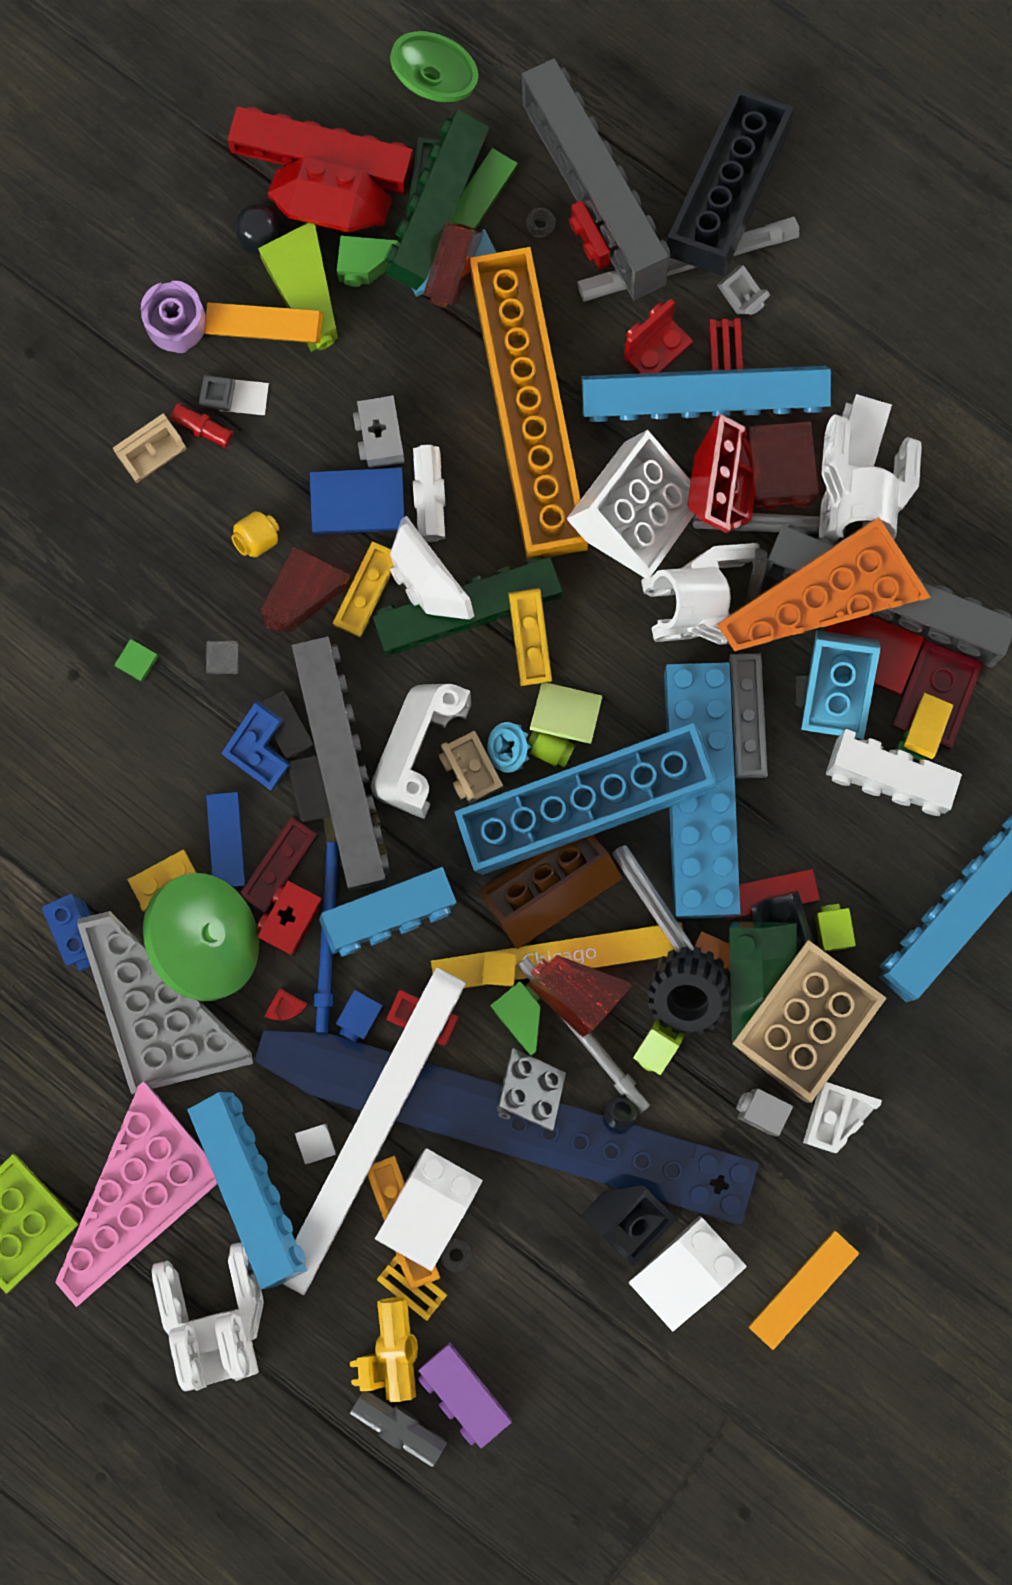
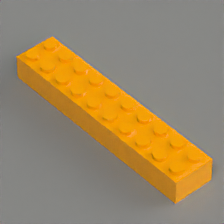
M526 247L471 257L470 272L526 559L537 556L548 558L587 551L588 542L567 520V517L581 499L531 248Z

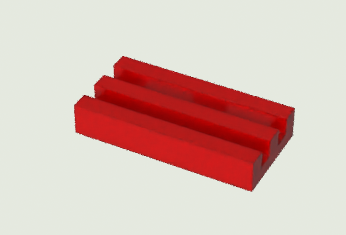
M735 318L734 321L710 319L711 370H719L716 329H722L724 370H731L729 329H733L735 369H743L740 318Z

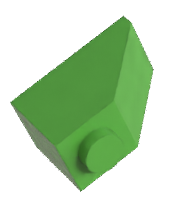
M341 236L337 266L339 282H344L345 285L351 287L371 284L385 272L388 262L384 258L391 244L396 245L397 240Z
M518 982L491 1004L490 1007L526 1052L532 1056L536 1053L540 1005L537 1001L541 997L530 983L524 986L521 982Z

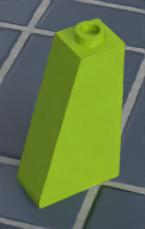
M307 223L258 248L261 260L287 308L323 312L320 344L307 343L312 352L316 349L324 350L330 347L334 340L338 339L316 227L314 224Z

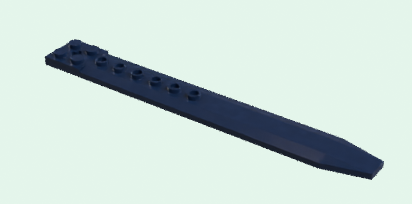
M263 1031L254 1062L309 1095L362 1111L392 1052L329 1033ZM426 1062L395 1120L620 1189L644 1185L660 1201L742 1225L759 1162L636 1125L626 1130H617L609 1126L602 1115L559 1103L553 1131L515 1114H512L510 1119H504L498 1116L499 1111L497 1110L502 1085ZM722 1175L728 1187L726 1190L721 1189L720 1194L714 1193V1187L710 1185V1181Z

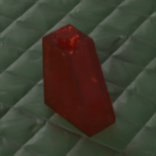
M445 222L423 295L431 297L430 303L447 308L448 304L453 305L458 302L470 271V258L475 257L484 231L459 222Z
M293 547L259 612L262 619L265 620L264 625L279 633L282 629L292 632L349 587L351 583L350 575Z
M559 955L554 956L548 962L543 958L531 970L534 977L527 984L582 1038L598 1026L632 986L625 980Z

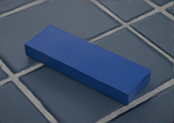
M239 793L206 795L212 876L225 881L233 888L245 887Z

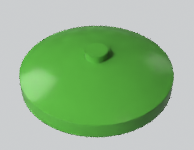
M204 873L181 875L162 885L148 903L143 921V938L148 958L159 977L172 990L184 997L198 1001H214L235 993L250 979L256 967L259 954L257 925L249 906L231 885L215 876Z

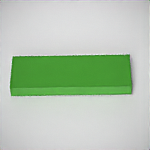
M492 148L462 192L448 228L465 238L473 235L518 168V163Z

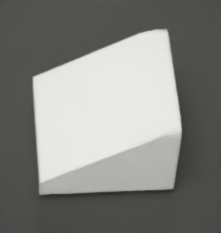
M327 1124L295 1133L305 1164L336 1155Z

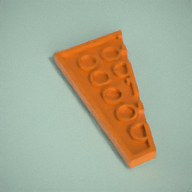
M877 517L718 622L717 626L733 650L737 651L931 597L881 519Z

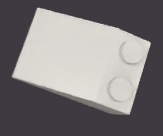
M426 1148L416 1162L375 1240L432 1271L483 1180Z
M698 1216L628 1283L666 1325L674 1331L723 1290L747 1266L708 1223Z

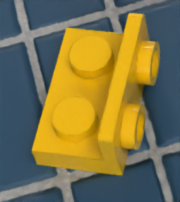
M183 849L129 878L128 882L141 904L139 905L141 910L146 912L150 899L162 885L181 875L197 872L186 851Z

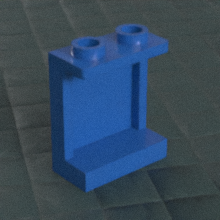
M69 894L43 906L42 911L65 965L71 966L76 964L80 972L90 968L91 966L77 925L78 919L92 916L86 901Z

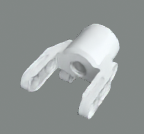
M834 414L827 424L824 438L821 474L827 490L821 503L819 537L827 538L835 543L840 537L844 538L845 526L849 523L863 521V527L879 517L892 538L895 539L898 513L904 508L919 487L921 442L909 437L904 439L894 459L893 474L880 467H855L848 465L851 424L847 418Z
M759 544L713 546L682 568L660 570L651 577L642 579L644 594L650 597L676 595L677 603L673 619L657 620L658 624L652 627L654 641L685 640L701 636L717 644H729L717 626L718 622L729 616L728 610L731 600L729 584L719 568L742 567L745 563L760 559L762 556Z
M242 1242L234 1243L230 1246L228 1258L239 1309L189 1321L178 1272L169 1261L155 1263L152 1267V1279L164 1330L169 1335L178 1383L183 1391L194 1389L197 1391L219 1381L230 1378L238 1381L259 1373L252 1340L257 1337L264 1301L261 1288Z

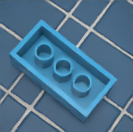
M441 867L321 913L319 921L332 955L340 952L341 957L359 951L361 948L360 944L370 941L372 946L388 940L391 937L390 932L399 929L400 933L404 934L417 929L421 925V920L429 918L431 923L441 920L451 913L450 909L457 902L444 869Z

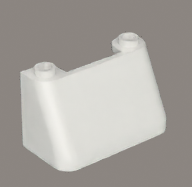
M422 684L413 687L409 691L371 782V790L377 800L425 819L430 807V803L426 801L429 785L424 776L411 769L431 722L446 727L447 723L453 718L461 717L466 719L471 707V694L469 690L453 684Z

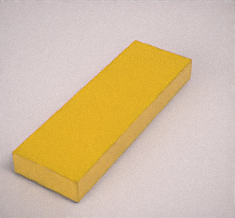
M372 541L333 621V626L362 638L392 576L390 568L394 566L390 556L391 549Z
M540 588L508 592L520 685L551 682L552 676Z

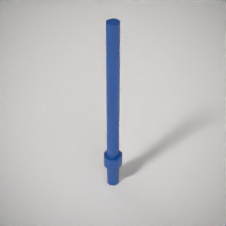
M327 842L323 912L336 908L339 859L337 842ZM323 929L321 931L318 993L314 994V1007H317L315 1032L328 1033L329 1010L333 1007L334 996L330 994L333 955Z

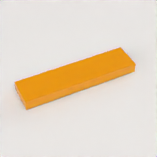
M207 303L204 333L217 336L320 344L323 312Z
M395 1156L374 1163L367 1174L384 1221L405 1184ZM396 1252L410 1290L440 1279L436 1265L430 1271Z
M833 1231L748 1327L774 1350L860 1253L841 1235Z

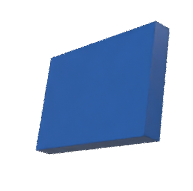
M402 468L310 472L313 535L398 531L400 521L405 517Z

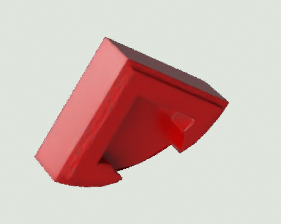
M279 989L265 1017L278 1021L289 1020L301 1014L308 1004Z

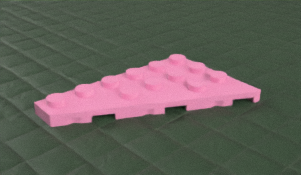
M145 1081L137 1087L135 1096L126 1113L124 1122L118 1132L108 1160L55 1282L76 1307L217 1185L204 1149Z

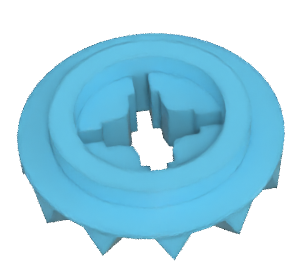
M504 722L497 725L489 735L487 744L489 759L495 768L502 772L509 773L523 769L522 764L529 760L527 750L532 746L527 744L526 738L528 733L521 730V725ZM509 742H515L511 748L513 753H505L509 747Z

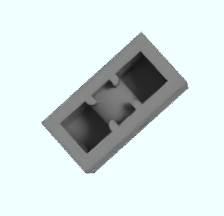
M394 396L357 401L359 412H354L353 418L356 431L362 430L363 441L358 442L360 459H367L369 469L404 464L405 460ZM374 429H381L382 437L376 438Z
M758 1088L751 1089L747 1093L744 1092L736 1106V1110L740 1111L738 1119L771 1136L780 1135L793 1108L792 1105Z

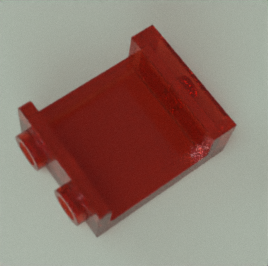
M811 422L749 427L746 439L750 445L755 491L754 507L762 506L763 510H774L780 508L783 504H793V507L811 505V502H814L819 494Z

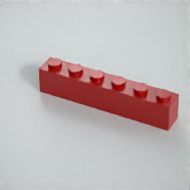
M255 107L236 108L227 139L231 153L287 166L303 157H309L364 170L383 190L405 195L414 163L413 149H410L403 143L393 142L389 144L381 142L371 135H363L362 137L352 135L342 128H334L332 130L321 127L313 121H305L303 123L292 120L284 114H276L275 116L266 114Z

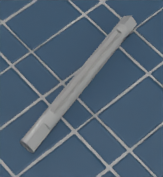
M795 217L744 232L733 256L799 238V225ZM669 258V272H667V276L696 267ZM616 270L577 282L583 302L626 290Z

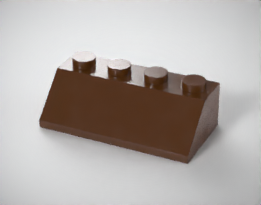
M591 835L525 859L477 892L510 941L518 949L622 880V877L609 853Z

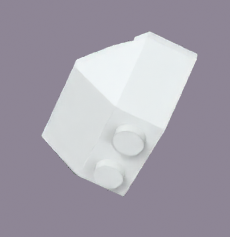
M407 516L403 517L390 553L394 566L390 568V571L399 585L404 583L407 587L406 593L414 606L419 604L426 614L461 619H471L474 617L468 595L453 578Z

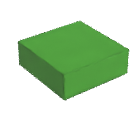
M130 639L114 666L143 683L159 656Z

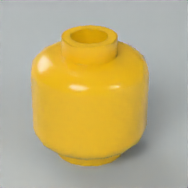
M254 511L234 525V534L231 538L234 546L243 556L249 555L250 557L257 558L277 544L279 526L271 515L265 516L261 512Z

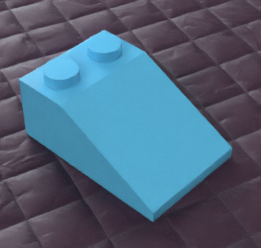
M816 630L801 730L840 736L845 729L856 732L855 738L864 739L880 653L879 639Z

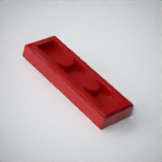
M813 869L740 884V915L738 917H726V920L750 916L753 914L751 906L760 900L793 891L799 892L802 904L819 901L820 898Z

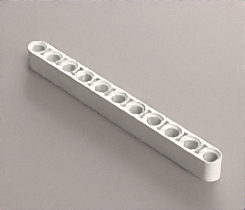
M436 968L295 1239L296 1244L301 1247L305 1254V1265L308 1271L283 1283L285 1286L302 1295H305L457 1003L466 982L439 968Z

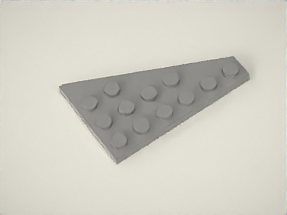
M111 911L78 919V929L131 1094L136 1093L137 1087L143 1081L151 1089L253 1064L251 1052L200 1001L178 994L159 977L148 958L145 946Z

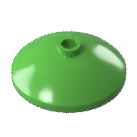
M415 31L402 35L393 45L390 55L392 68L399 80L418 96L435 102H455L468 97L474 91L478 81L477 66L469 53L453 40L432 32Z

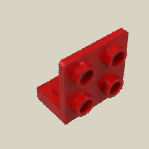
M672 299L668 300L665 304L662 302L658 303L648 314L649 319L642 325L639 322L636 323L626 334L627 339L624 345L623 360L637 374L662 373L693 345V340L672 320L676 304Z

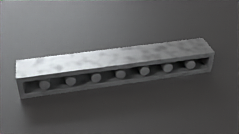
M328 636L293 644V654L347 887L350 891L387 883L385 875L391 873L387 855L380 856L378 844L384 843L380 825L373 826L371 817L372 813H376L373 795H366L364 783L369 782L366 765H359L357 753L362 752L358 734L352 735L350 723L355 722L351 704L345 705L343 693L348 692L344 674L338 675L335 664L341 662L337 644L331 645Z

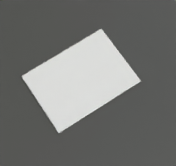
M235 380L236 384L231 410L226 412L265 415L269 383Z

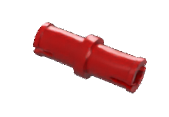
M181 403L175 406L170 417V421L193 431L194 436L198 438L203 436L224 449L227 448L234 434L233 430H229L210 420L209 415H200Z

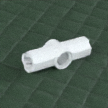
M420 445L417 448H413L415 471L413 495L414 507L417 508V529L426 542H438L445 539L443 507L446 505L444 479H441V453L437 446Z

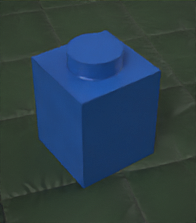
M354 990L336 1022L337 1025L342 1027L340 1034L354 1042H357L359 1037L366 1040L384 1006Z

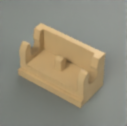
M164 413L113 447L117 457L136 483L187 449Z

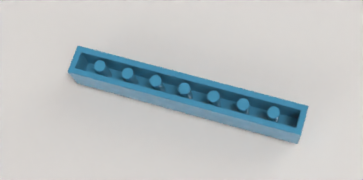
M827 366L581 376L582 413L584 417H589L591 422L607 421L608 416H620V420H637L638 415L651 414V419L669 418V413H681L683 418L700 417V412H712V416H718L719 414L730 416V411L742 410L743 415L761 414V409H773L774 414L792 413V408H804V412L816 413L822 412V407H831V369Z

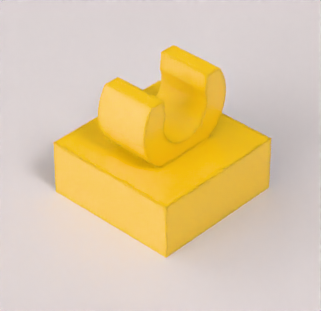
M376 1353L358 1357L357 1360L350 1362V1367H358L359 1378L351 1380V1383L354 1386H360V1391H372L385 1387L383 1364L378 1362Z

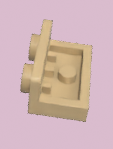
M475 731L449 744L447 742L441 744L443 753L438 756L446 772L453 771L457 781L453 782V786L460 799L466 797L469 804H472L503 788V784Z

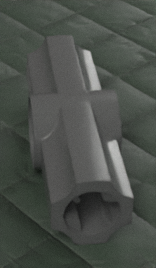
M363 1391L349 1413L354 1418L365 1423V1425L376 1430L378 1436L388 1444L399 1450L405 1449L431 1467L437 1462L448 1443L443 1437L441 1438L432 1430L421 1425L419 1419L397 1405L392 1406L371 1391Z

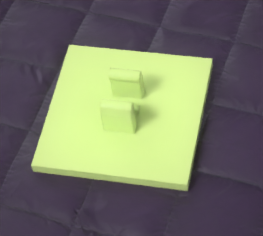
M546 682L541 683L530 730L591 744L602 695Z

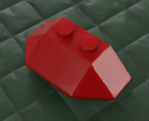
M303 157L277 170L268 191V198L274 201L288 218L345 232L362 230L374 225H385L392 205V198L364 170L309 157Z
M719 414L695 453L687 507L701 521L727 533L750 523L752 520L758 467L752 448L746 439V436H748L746 428Z

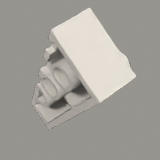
M845 729L837 738L826 771V775L832 776L833 782L844 786H850V783L862 786V791L867 794L880 796V793L892 796V801L904 806H910L913 803L922 806L923 812L935 816H940L941 813L945 814L951 810L962 776L961 773L927 760H919V763L913 762L914 757L910 753L902 750H889L887 752L883 750L884 747L881 746V742L871 738L868 740L854 739L856 732Z

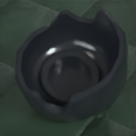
M260 204L251 205L244 208L238 214L236 235L240 246L248 253L260 255L258 248L281 237L279 216L271 207Z

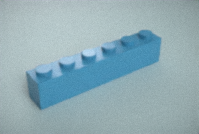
M218 1092L187 1109L261 1290L277 1287L308 1271L305 1265V1254L301 1247L296 1244L293 1237L292 1223L283 1213L279 1203V1192L270 1182L267 1174V1163L258 1153L254 1143V1132L245 1122L242 1114L243 1106L238 1097L233 1092Z

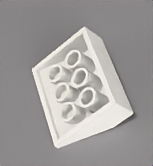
M646 430L622 444L567 517V520L586 542L647 579L651 577L695 515L687 507L691 480L653 435Z

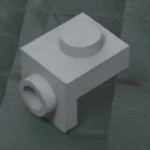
M744 265L736 267L717 284L736 314L753 315L764 307L765 303L763 301L770 296L767 290H760Z

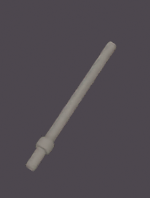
M526 957L518 964V967L615 1082L613 1086L621 1095L625 1094L640 1113L646 1110L650 1104L634 1086L636 1082L628 1073L624 1074L528 957Z

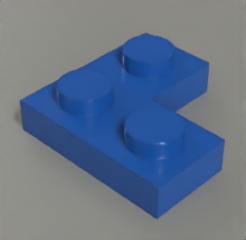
M256 702L221 754L269 790H273L291 765L290 762L267 746L283 720L261 703Z

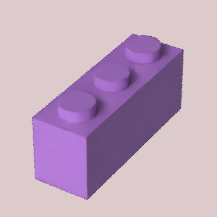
M450 1342L419 1367L418 1371L421 1373V1376L418 1380L430 1394L433 1391L437 1393L442 1400L439 1403L440 1408L449 1419L457 1418L463 1426L460 1432L471 1446L477 1443L480 1448H483L512 1423L511 1417Z

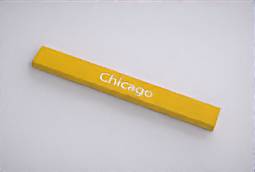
M658 925L490 952L516 954L515 981L528 979L518 967V964L526 957L543 976L657 959L662 956L667 957L668 952L673 950L674 947ZM484 953L431 961L432 973H434L436 968H439L466 982L464 988L486 985L482 984Z

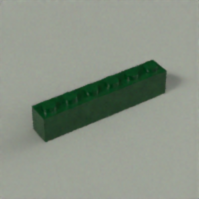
M458 109L451 118L445 117L438 131V134L442 135L440 142L433 144L427 157L431 160L429 168L424 167L417 180V184L420 185L418 194L414 192L406 206V209L410 211L407 219L403 218L395 232V235L399 236L396 245L391 244L384 258L388 262L384 274L414 290H417L427 279L487 135L489 126Z
M533 557L525 561L524 566L513 569V566H507L497 570L494 576L485 579L483 576H477L467 580L466 585L461 586V588L471 601L474 617L471 619L426 614L419 604L414 606L410 599L407 601V605L398 608L391 605L378 610V614L373 616V620L385 656L389 657L511 616L508 592L540 588L542 605L562 599V589L551 558Z

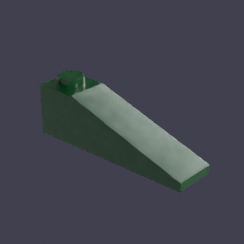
M797 922L731 923L730 991L732 1043L796 957Z

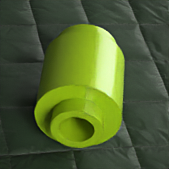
M533 731L527 744L532 746L529 754L555 767L557 764L565 767L575 747L574 744L569 742L568 738Z

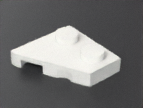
M826 1082L817 1094L803 1143L837 1153L846 1144L847 1138L851 1134L856 1133L863 1125L864 1119L881 1105L882 1100Z

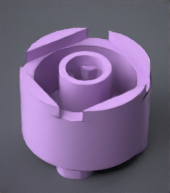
M171 281L164 284L158 283L146 292L141 302V317L150 339L158 347L167 351L184 353L201 340L205 330L206 314L198 294L191 286L181 281Z

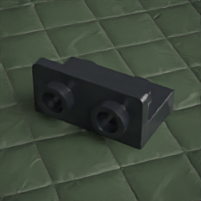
M798 891L766 897L751 906L754 922H797V954L807 940L815 944Z

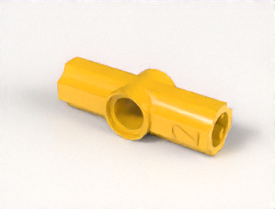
M404 1297L381 1299L377 1301L380 1336L376 1341L375 1353L378 1362L383 1364L386 1400H390V1402L412 1400L416 1397L413 1363L417 1358L418 1344L416 1337L410 1334L407 1299Z

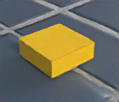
M484 952L482 984L513 987L516 954Z

